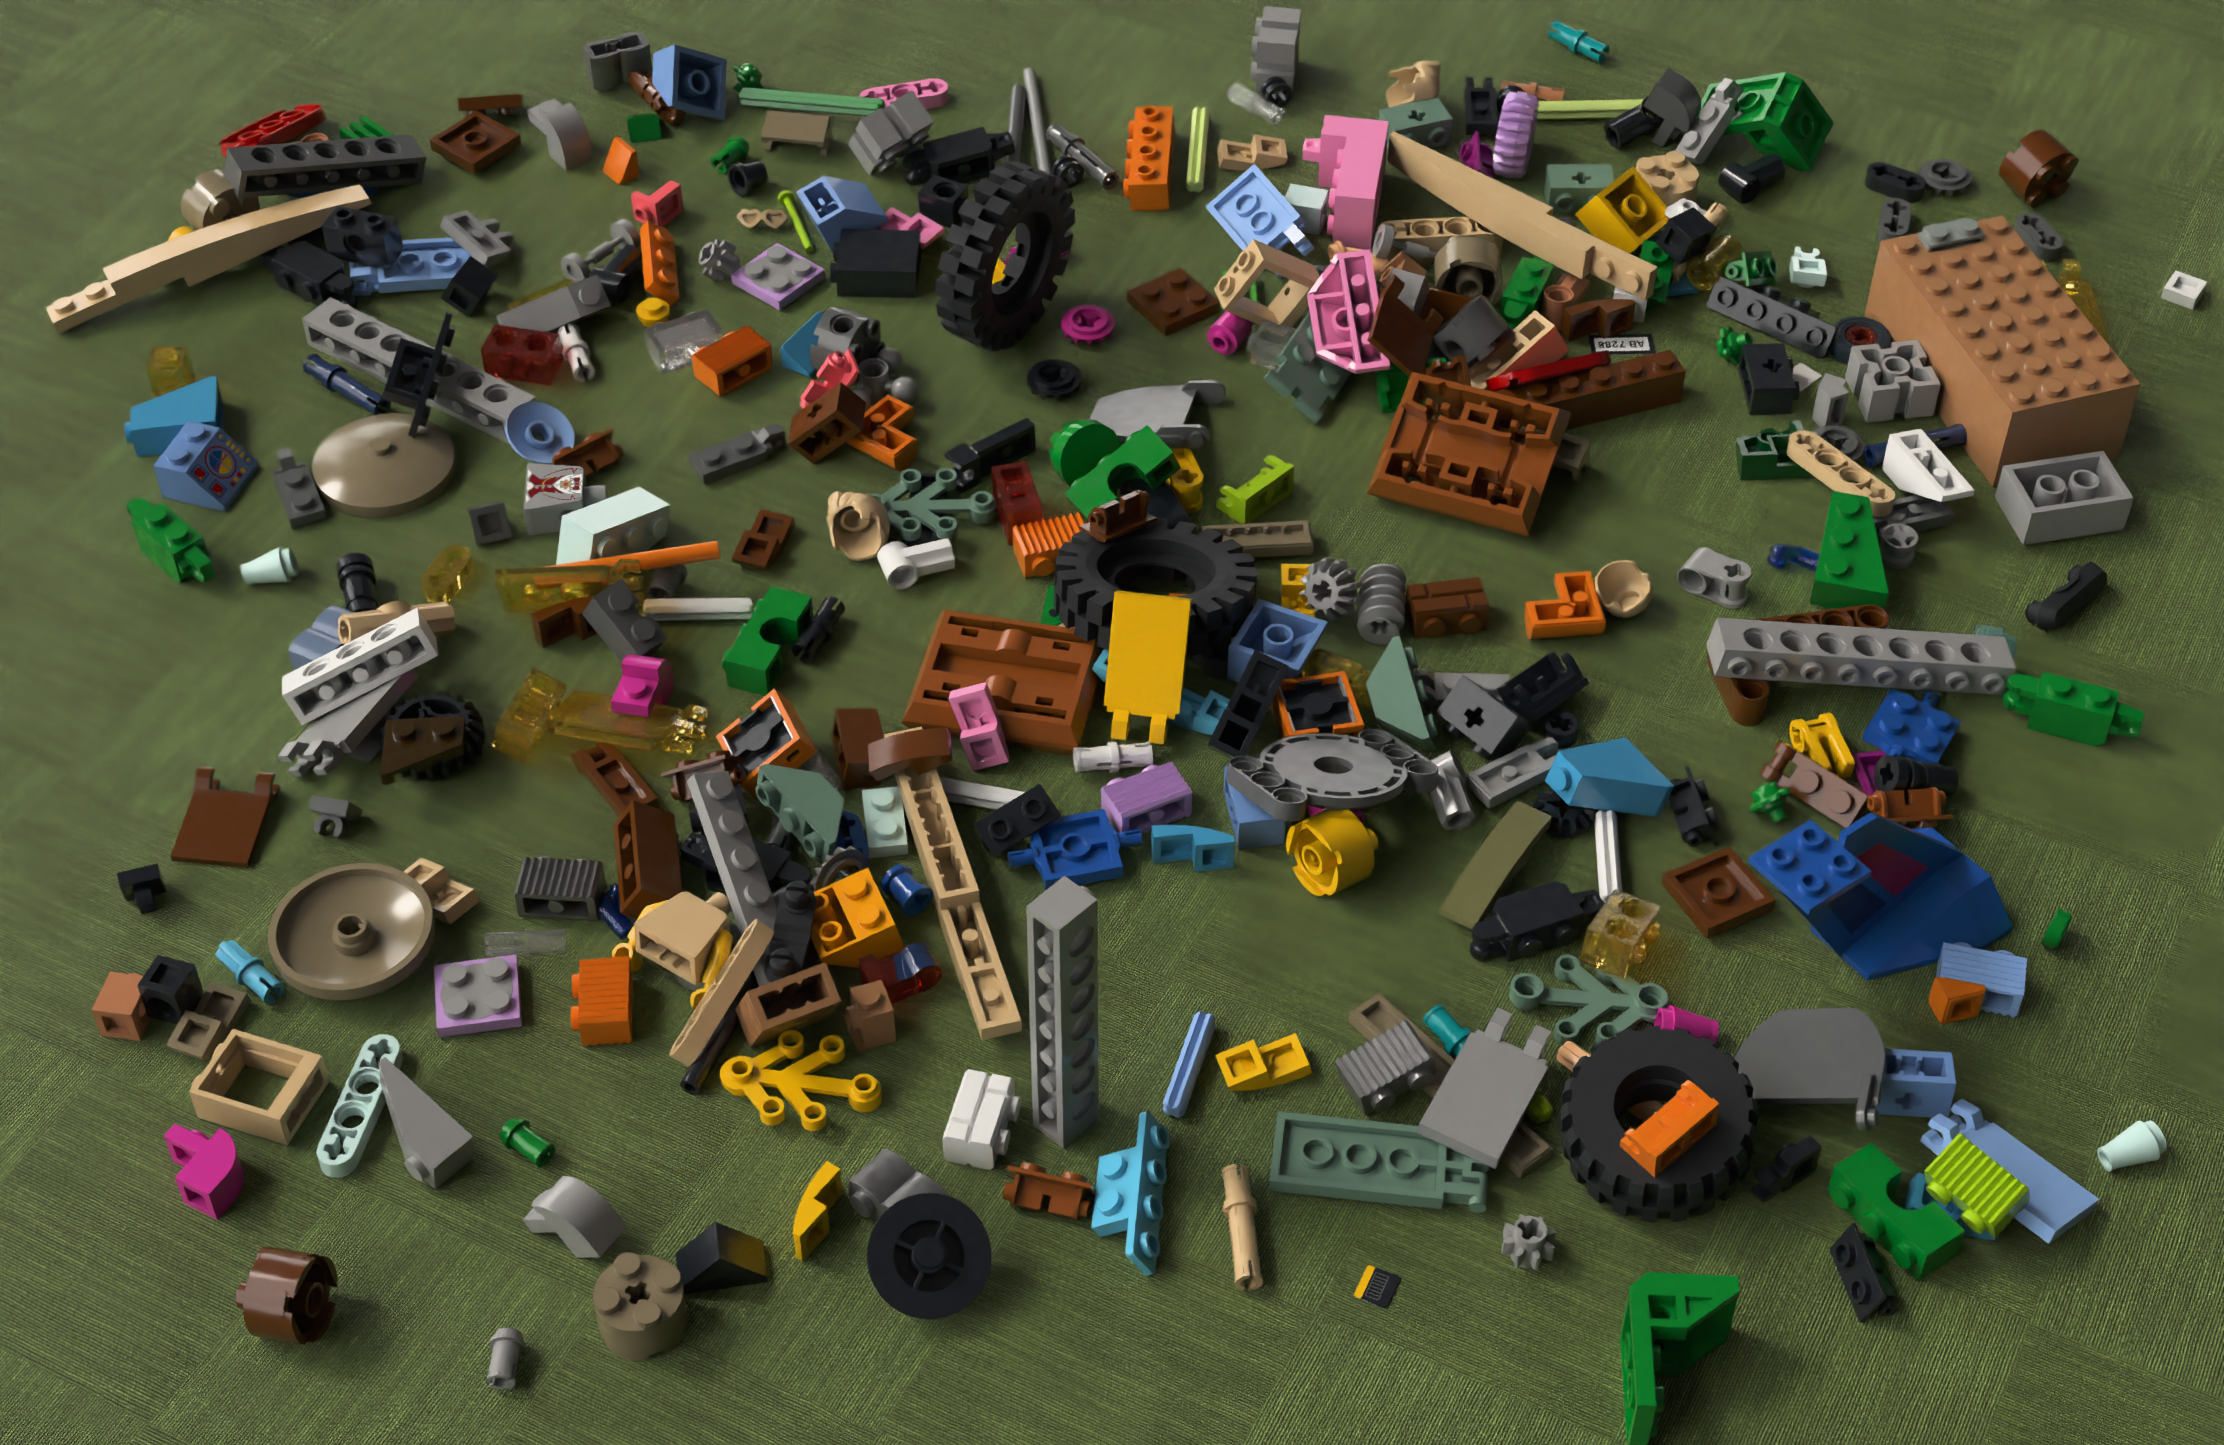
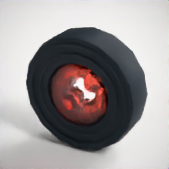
M1861 316L1847 317L1834 324L1838 327V331L1831 345L1830 352L1837 360L1847 365L1852 346L1879 344L1881 349L1890 348L1891 336L1889 330L1882 323L1871 318Z

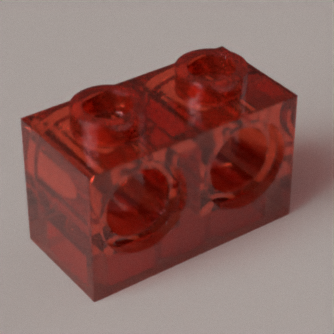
M495 324L480 349L484 372L496 378L550 386L563 362L560 335L557 333Z
M1027 461L991 467L992 496L997 502V514L1008 546L1013 545L1012 528L1015 525L1020 527L1022 524L1027 525L1029 522L1034 524L1036 521L1041 522L1043 520V508Z

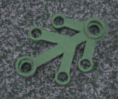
M951 468L938 470L936 472V481L908 501L898 500L907 493L916 492L921 488V473L916 469L902 471L900 482L882 495L870 494L884 504L889 515L890 527L900 533L901 538L906 541H915L921 537V523L936 532L939 539H954L958 534L956 519L949 516L940 518L935 515L938 513H968L969 518L979 524L990 523L997 516V502L986 491L974 493L971 499L935 500L946 491H952L957 487V473ZM897 514H908L911 517L903 519Z
M1569 954L1561 955L1556 959L1554 974L1558 980L1574 982L1582 990L1546 988L1536 975L1521 973L1512 979L1509 992L1511 1002L1517 1009L1522 1011H1530L1539 1004L1584 1007L1571 1017L1563 1018L1556 1022L1553 1038L1561 1046L1567 1041H1572L1576 1044L1579 1032L1610 1010H1623L1625 1012L1612 1022H1602L1597 1026L1596 1044L1603 1039H1610L1603 1036V1034H1610L1616 1037V1033L1631 1029L1641 1021L1654 1022L1658 1009H1668L1671 1005V1000L1662 986L1654 983L1640 985L1621 969V965L1617 960L1613 958L1599 960L1594 978L1580 966V962L1575 956ZM1562 967H1570L1572 970H1565ZM1603 970H1610L1613 973H1605ZM1615 984L1625 994L1612 993L1604 985L1611 986ZM1561 1031H1570L1572 1034H1563Z

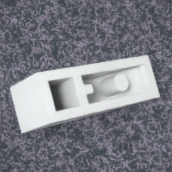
M1922 429L1889 434L1882 470L1898 489L1939 502L1974 495L1975 490Z

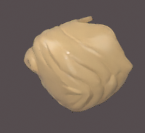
M1420 61L1412 67H1402L1399 70L1390 71L1389 77H1396L1398 80L1386 91L1388 107L1438 97L1440 80L1438 74L1441 69V63L1438 61Z
M835 491L828 498V516H826V521L830 529L833 548L836 551L840 548L850 559L855 561L877 557L879 550L887 544L890 533V519L884 504L869 494L845 492L843 494Z

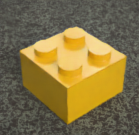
M1634 166L1599 192L1575 214L1594 237L1630 254L1641 246L1644 240H1648L1664 227L1670 219L1665 215L1667 206Z

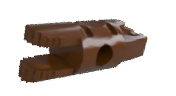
M639 71L629 73L628 81L632 88L660 117L670 124H682L686 111L668 107L652 84L653 71H648L646 76Z

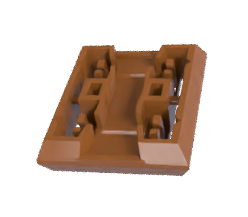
M1412 372L1380 453L1367 494L1529 536L1571 417V412ZM1423 400L1426 401L1425 407L1421 405ZM1435 403L1441 405L1440 411L1434 410ZM1451 407L1463 409L1461 416L1454 415ZM1433 415L1439 416L1438 422L1431 420ZM1499 419L1510 421V429L1499 426ZM1520 425L1526 426L1525 432L1519 431ZM1536 429L1546 431V433L1537 434ZM1517 436L1525 438V444L1516 442ZM1410 477L1420 479L1422 483L1416 481L1409 483ZM1495 499H1497L1500 501L1507 502V505L1500 503L1497 505H1493Z
M944 610L938 616L902 724L909 729L922 727V729L947 728L951 733V738L960 739L962 731L948 699L950 691L987 682L1007 746L1071 756L1073 755V748H1079L1084 729L1089 719L1100 678L1092 669L1104 648L1098 647V637L1087 642L1074 634V628ZM1042 712L1050 713L1052 717L1042 716Z

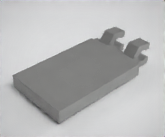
M411 669L316 718L295 742H287L277 757L281 762H292L297 754V764L291 766L288 770L291 776L294 777L303 776L322 754V763L316 765L313 770L317 775H328L342 761L344 753H350L355 750L418 678Z
M1498 1007L1491 1017L1485 1032L1477 1029L1476 1033L1471 1032L1422 1117L1417 1133L1494 1169L1498 1166L1546 1077L1548 1066L1545 1064L1547 1060L1542 1057L1547 1049V1041L1551 1035V1031L1535 1025L1524 1049L1503 1041L1509 1031L1510 1026L1508 1024L1513 1014Z

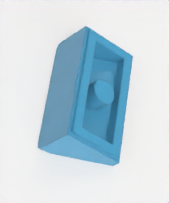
M817 312L781 346L782 367L809 378L818 371L811 364L810 347L811 344L817 346L819 337L813 334L823 315L822 312Z

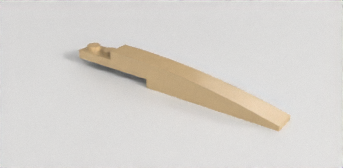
M1394 131L1390 133L1387 161L1423 188L1469 218L1524 250L1580 279H1583L1590 273L1643 300H1647L1653 295L1657 266L1552 217L1553 207L1399 133Z
M359 184L288 201L222 221L159 244L103 268L108 280L90 284L84 291L73 296L59 298L53 305L46 307V310L57 332L61 333L183 277L188 287H191L322 227L336 206L359 210L372 203Z
M922 727L884 734V738L908 731L920 730ZM911 766L895 773L897 785L927 884L933 892L932 900L961 989L965 990L981 1040L1021 1032V1018L980 903L979 889L937 769L934 768L921 775H918Z

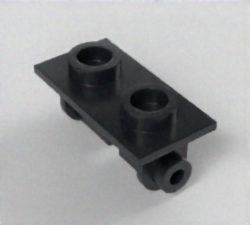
M1686 766L1688 778L1671 780L1670 782L1674 787L1669 796L1675 816L1689 811L1675 817L1682 841L1688 843L1691 847H1696L1704 839L1711 837L1715 847H1717L1719 844L1714 830L1721 827L1713 807H1705L1704 801L1710 800L1709 793L1702 777L1695 780L1689 766Z
M1038 784L973 825L981 836L980 841L986 851H990L996 857L1061 817V814L1042 785Z
M1852 1223L1830 1247L1829 1250L1859 1322H1864L1873 1311H1880L1882 1316H1890L1898 1310V1295L1894 1292L1888 1276L1878 1275L1884 1270V1267L1875 1248L1874 1240L1867 1237L1866 1233H1860L1856 1223Z

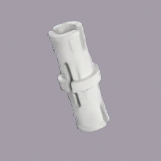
M568 323L570 333L567 334L564 325L558 330V337L563 345L562 353L565 361L571 366L575 380L586 382L583 372H586L589 380L595 375V369L589 358L590 349L588 344L582 340L578 326Z
M1107 742V746L1073 748L1075 772L1109 769V772L1112 773L1118 772L1120 768L1148 767L1153 765L1151 742L1117 745L1116 742Z

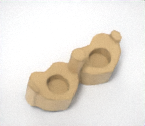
M742 209L737 214L741 224L749 229L757 227L762 221L769 227L778 229L789 220L788 215L781 209L776 211L767 209L762 213L757 209L750 211Z

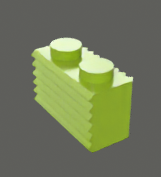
M1960 1133L1924 1171L1925 1182L1929 1184L1926 1187L1928 1193L1940 1204L1947 1206L1951 1202L1963 1212L1961 1215L1962 1220L1978 1234H1982L1986 1230L1996 1238L2030 1200V1190L2025 1184Z

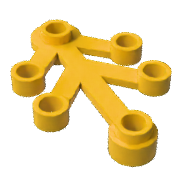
M796 1030L783 1032L778 1038V1045L754 1058L737 1056L729 1059L720 1070V1080L723 1087L735 1096H747L758 1109L761 1121L769 1126L778 1125L785 1119L784 1102L780 1098L768 1096L762 1086L777 1088L801 1117L802 1126L809 1131H818L826 1125V1109L819 1102H811L804 1092L848 1097L850 1106L855 1111L863 1113L877 1109L882 1102L881 1084L870 1074H859L853 1080L810 1075L828 1064H836L844 1059V1041L835 1035L824 1037L819 1043L818 1051L781 1071L769 1070V1068L786 1058H797L804 1052L803 1036ZM790 1042L797 1043L795 1046H786ZM829 1048H837V1049H838V1050H836V1051H834V1052L826 1051V1050L829 1049ZM769 1109H777V1110H778V1111L775 1112V1113H767V1112H766V1111L769 1110ZM812 1114L820 1115L818 1118L815 1119L808 1118V1116Z

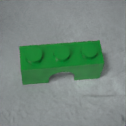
M1146 425L1140 431L1132 433L1125 443L1112 454L1104 456L1098 465L1087 475L1076 479L1070 486V489L1065 492V495L1073 509L1077 513H1082L1085 522L1088 523V515L1094 507L1101 506L1112 500L1120 502L1116 494L1119 487L1127 480H1143L1155 490L1181 467L1174 452Z
M774 586L769 588L764 598L757 601L753 615L748 623H744L741 626L738 638L732 648H728L723 655L722 668L726 672L727 686L761 696H766L774 689L784 673L781 646L777 644L793 646L804 632L805 622L809 617L813 616L812 596Z
M1871 1142L1833 1167L1827 1192L1838 1207L1845 1209L1861 1224L1864 1232L1869 1237L1876 1239L1892 1254L1893 1259L1901 1268L1907 1269L1920 1281L1957 1256L1965 1230L1935 1201L1918 1210H1907L1895 1205L1890 1199L1896 1195L1902 1170Z

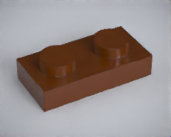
M523 94L457 98L458 111L467 112V116L475 111L486 115L485 110L498 109L499 115L518 114L517 108L524 107Z

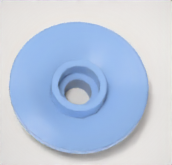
M526 402L514 408L507 418L505 429L510 445L521 457L532 463L552 464L553 456L560 449L567 446L573 448L574 431L571 423L561 411L549 404Z

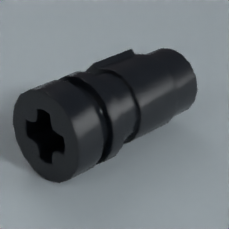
M363 553L344 555L337 562L336 570L339 586L343 591L346 610L354 613L376 610L378 608L375 588L376 575L371 557Z
M1893 755L1881 757L1874 770V783L1879 791L1904 790L1905 796H1908V789L1936 787L1939 791H1944L1946 797H1949L1956 792L1959 781L1957 771L1953 767L1915 761L1913 758Z

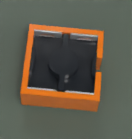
M1345 671L1282 680L1271 703L1282 739L1309 733H1331L1358 737V733L1364 730V723Z
M775 688L751 707L752 712L743 720L739 717L716 736L722 750L730 751L731 756L747 758V762L737 764V768L743 773V781L739 784L756 799H758L756 786L760 766L770 764L797 769L817 753L792 702Z

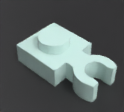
M1795 247L1789 266L1791 283H1796L1805 288L1825 286L1827 277L1825 260L1819 259L1820 251L1813 248V253H1804L1801 251V247Z

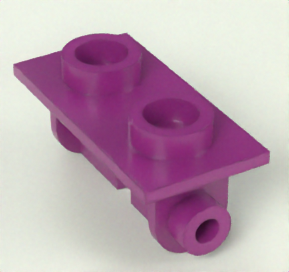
M1476 131L1469 142L1466 141L1462 145L1459 159L1463 165L1494 179L1492 149L1487 144L1479 142V132Z

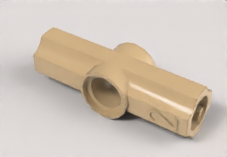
M392 601L380 606L376 610L342 614L338 619V636L341 644L345 645L415 608L419 609L435 637L451 635L455 630V613L453 607L449 606L446 601L409 606L407 601Z

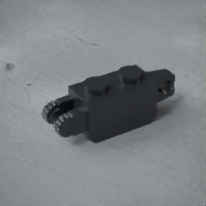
M982 126L923 142V149L905 154L901 159L902 165L908 170L904 174L907 184L914 186L927 183L933 175L959 183H966L990 176V171L995 169L994 162L1015 153V146L1010 132L986 134Z
M306 241L295 242L287 248L278 246L261 254L263 265L275 273L274 279L282 289L288 290L303 298L306 302H311L317 306L331 297L341 303L350 305L354 309L357 307V298L354 294H351L354 291V283L351 278L345 275L343 260Z
M691 833L680 848L681 859L703 870L708 890L720 892L727 896L706 835ZM752 839L771 892L787 886L793 881L805 882L809 889L813 891L810 883L812 874L809 867L806 868V866L793 862L791 852L777 845H769Z
M1557 881L1497 899L1492 917L1484 919L1483 922L1478 921L1472 927L1471 936H1473V942L1470 943V956H1473V959H1477V961L1481 960L1483 962V960L1487 961V959H1494L1504 955L1509 963L1521 958L1533 957L1539 952L1557 946H1567L1581 938L1582 927L1605 916L1606 904L1595 889L1571 893L1566 884Z

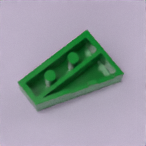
M1832 491L1809 604L1833 609L1860 605H1876L1885 609L1889 592L1870 499L1865 496Z

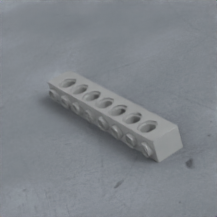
M331 297L302 318L309 346L384 383H387L401 338L434 348L424 341L411 337L401 330L393 328L377 320L375 317L368 316L352 308L350 305L341 303ZM446 353L448 356L442 374L437 372L434 374V379L440 380L434 401L427 399L426 403L510 445L505 429L508 416L520 404L536 402L535 396Z
M1716 618L1706 644L1715 677L2003 695L2007 689L2009 676H2012L2016 670L2006 639L2001 636Z
M1063 876L1026 906L1033 1126L1063 1149L1099 1119L1097 899L1089 889L1084 886H1078L1066 876Z

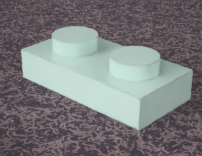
M898 786L862 790L869 858L907 855L908 843L903 803Z

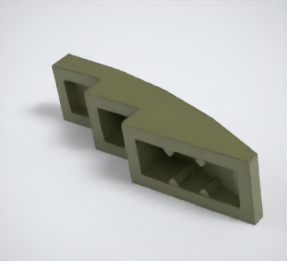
M1517 801L1499 821L1473 856L1440 907L1439 914L1470 929L1478 921L1483 922L1492 912L1497 899L1505 897L1510 891L1512 879L1530 860L1533 846L1549 830L1552 816Z

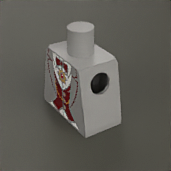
M527 463L523 510L528 536L558 532L561 528L563 515L608 499L607 486H587L585 470L580 466Z

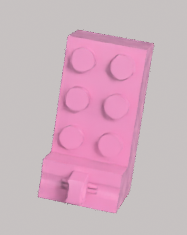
M1325 115L1321 139H1305L1302 159L1319 163L1318 186L1331 188L1328 208H1331L1332 215L1328 217L1327 234L1333 235L1332 244L1335 241H1341L1343 247L1362 250L1370 249L1371 251L1385 176L1389 121Z

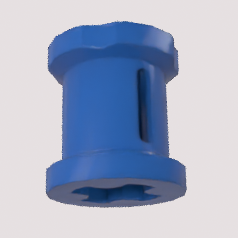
M898 864L892 867L881 880V890L886 895H892L900 903L902 912L907 916H915L921 913L932 900L933 892L930 887L920 884L913 877V872L908 865Z

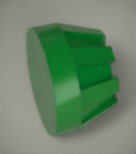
M1083 419L1062 424L1063 429L1060 432L1054 431L1050 438L1053 446L1048 451L1056 474L1061 481L1071 486L1076 479L1087 475L1093 470L1104 456L1112 454L1121 447V442L1113 429L1097 420Z

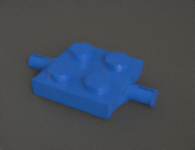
M1891 688L1867 726L1861 740L1878 747L1886 755L1913 758L1915 761L1938 764L1955 736L1961 721L1949 716L1944 711L1934 709L1940 699L1936 692L1932 699L1929 700L1933 691H1926L1921 701H1918L1908 694Z
M1105 809L1062 816L1029 836L1031 841L1030 849L1008 852V860L1011 869L1034 864L1041 874L1045 891L1063 876H1066L1077 885L1123 877V864L1119 855L1120 848L1142 845V834L1140 828L1117 833L1109 824Z

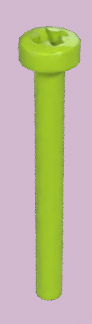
M784 190L779 193L778 200L781 205L786 206L805 251L811 253L813 246L793 204L794 194L790 190Z

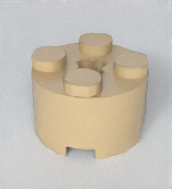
M1670 151L1666 155L1639 158L1636 163V170L1667 207L1683 198L1693 202L1696 201L1700 175L1697 168L1685 160L1683 153Z

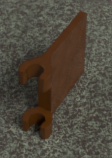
M1394 274L1387 286L1381 283L1377 288L1379 302L1367 341L1410 377L1412 372L1423 374L1432 338L1441 325L1443 316L1434 308L1430 310L1426 320L1414 313L1397 298L1402 292L1405 283Z
M199 766L195 774L193 795L170 857L172 861L249 868L269 808L279 795L280 786L273 784L276 775L271 772H259L256 777L254 793L218 790L220 780L213 779L215 768Z

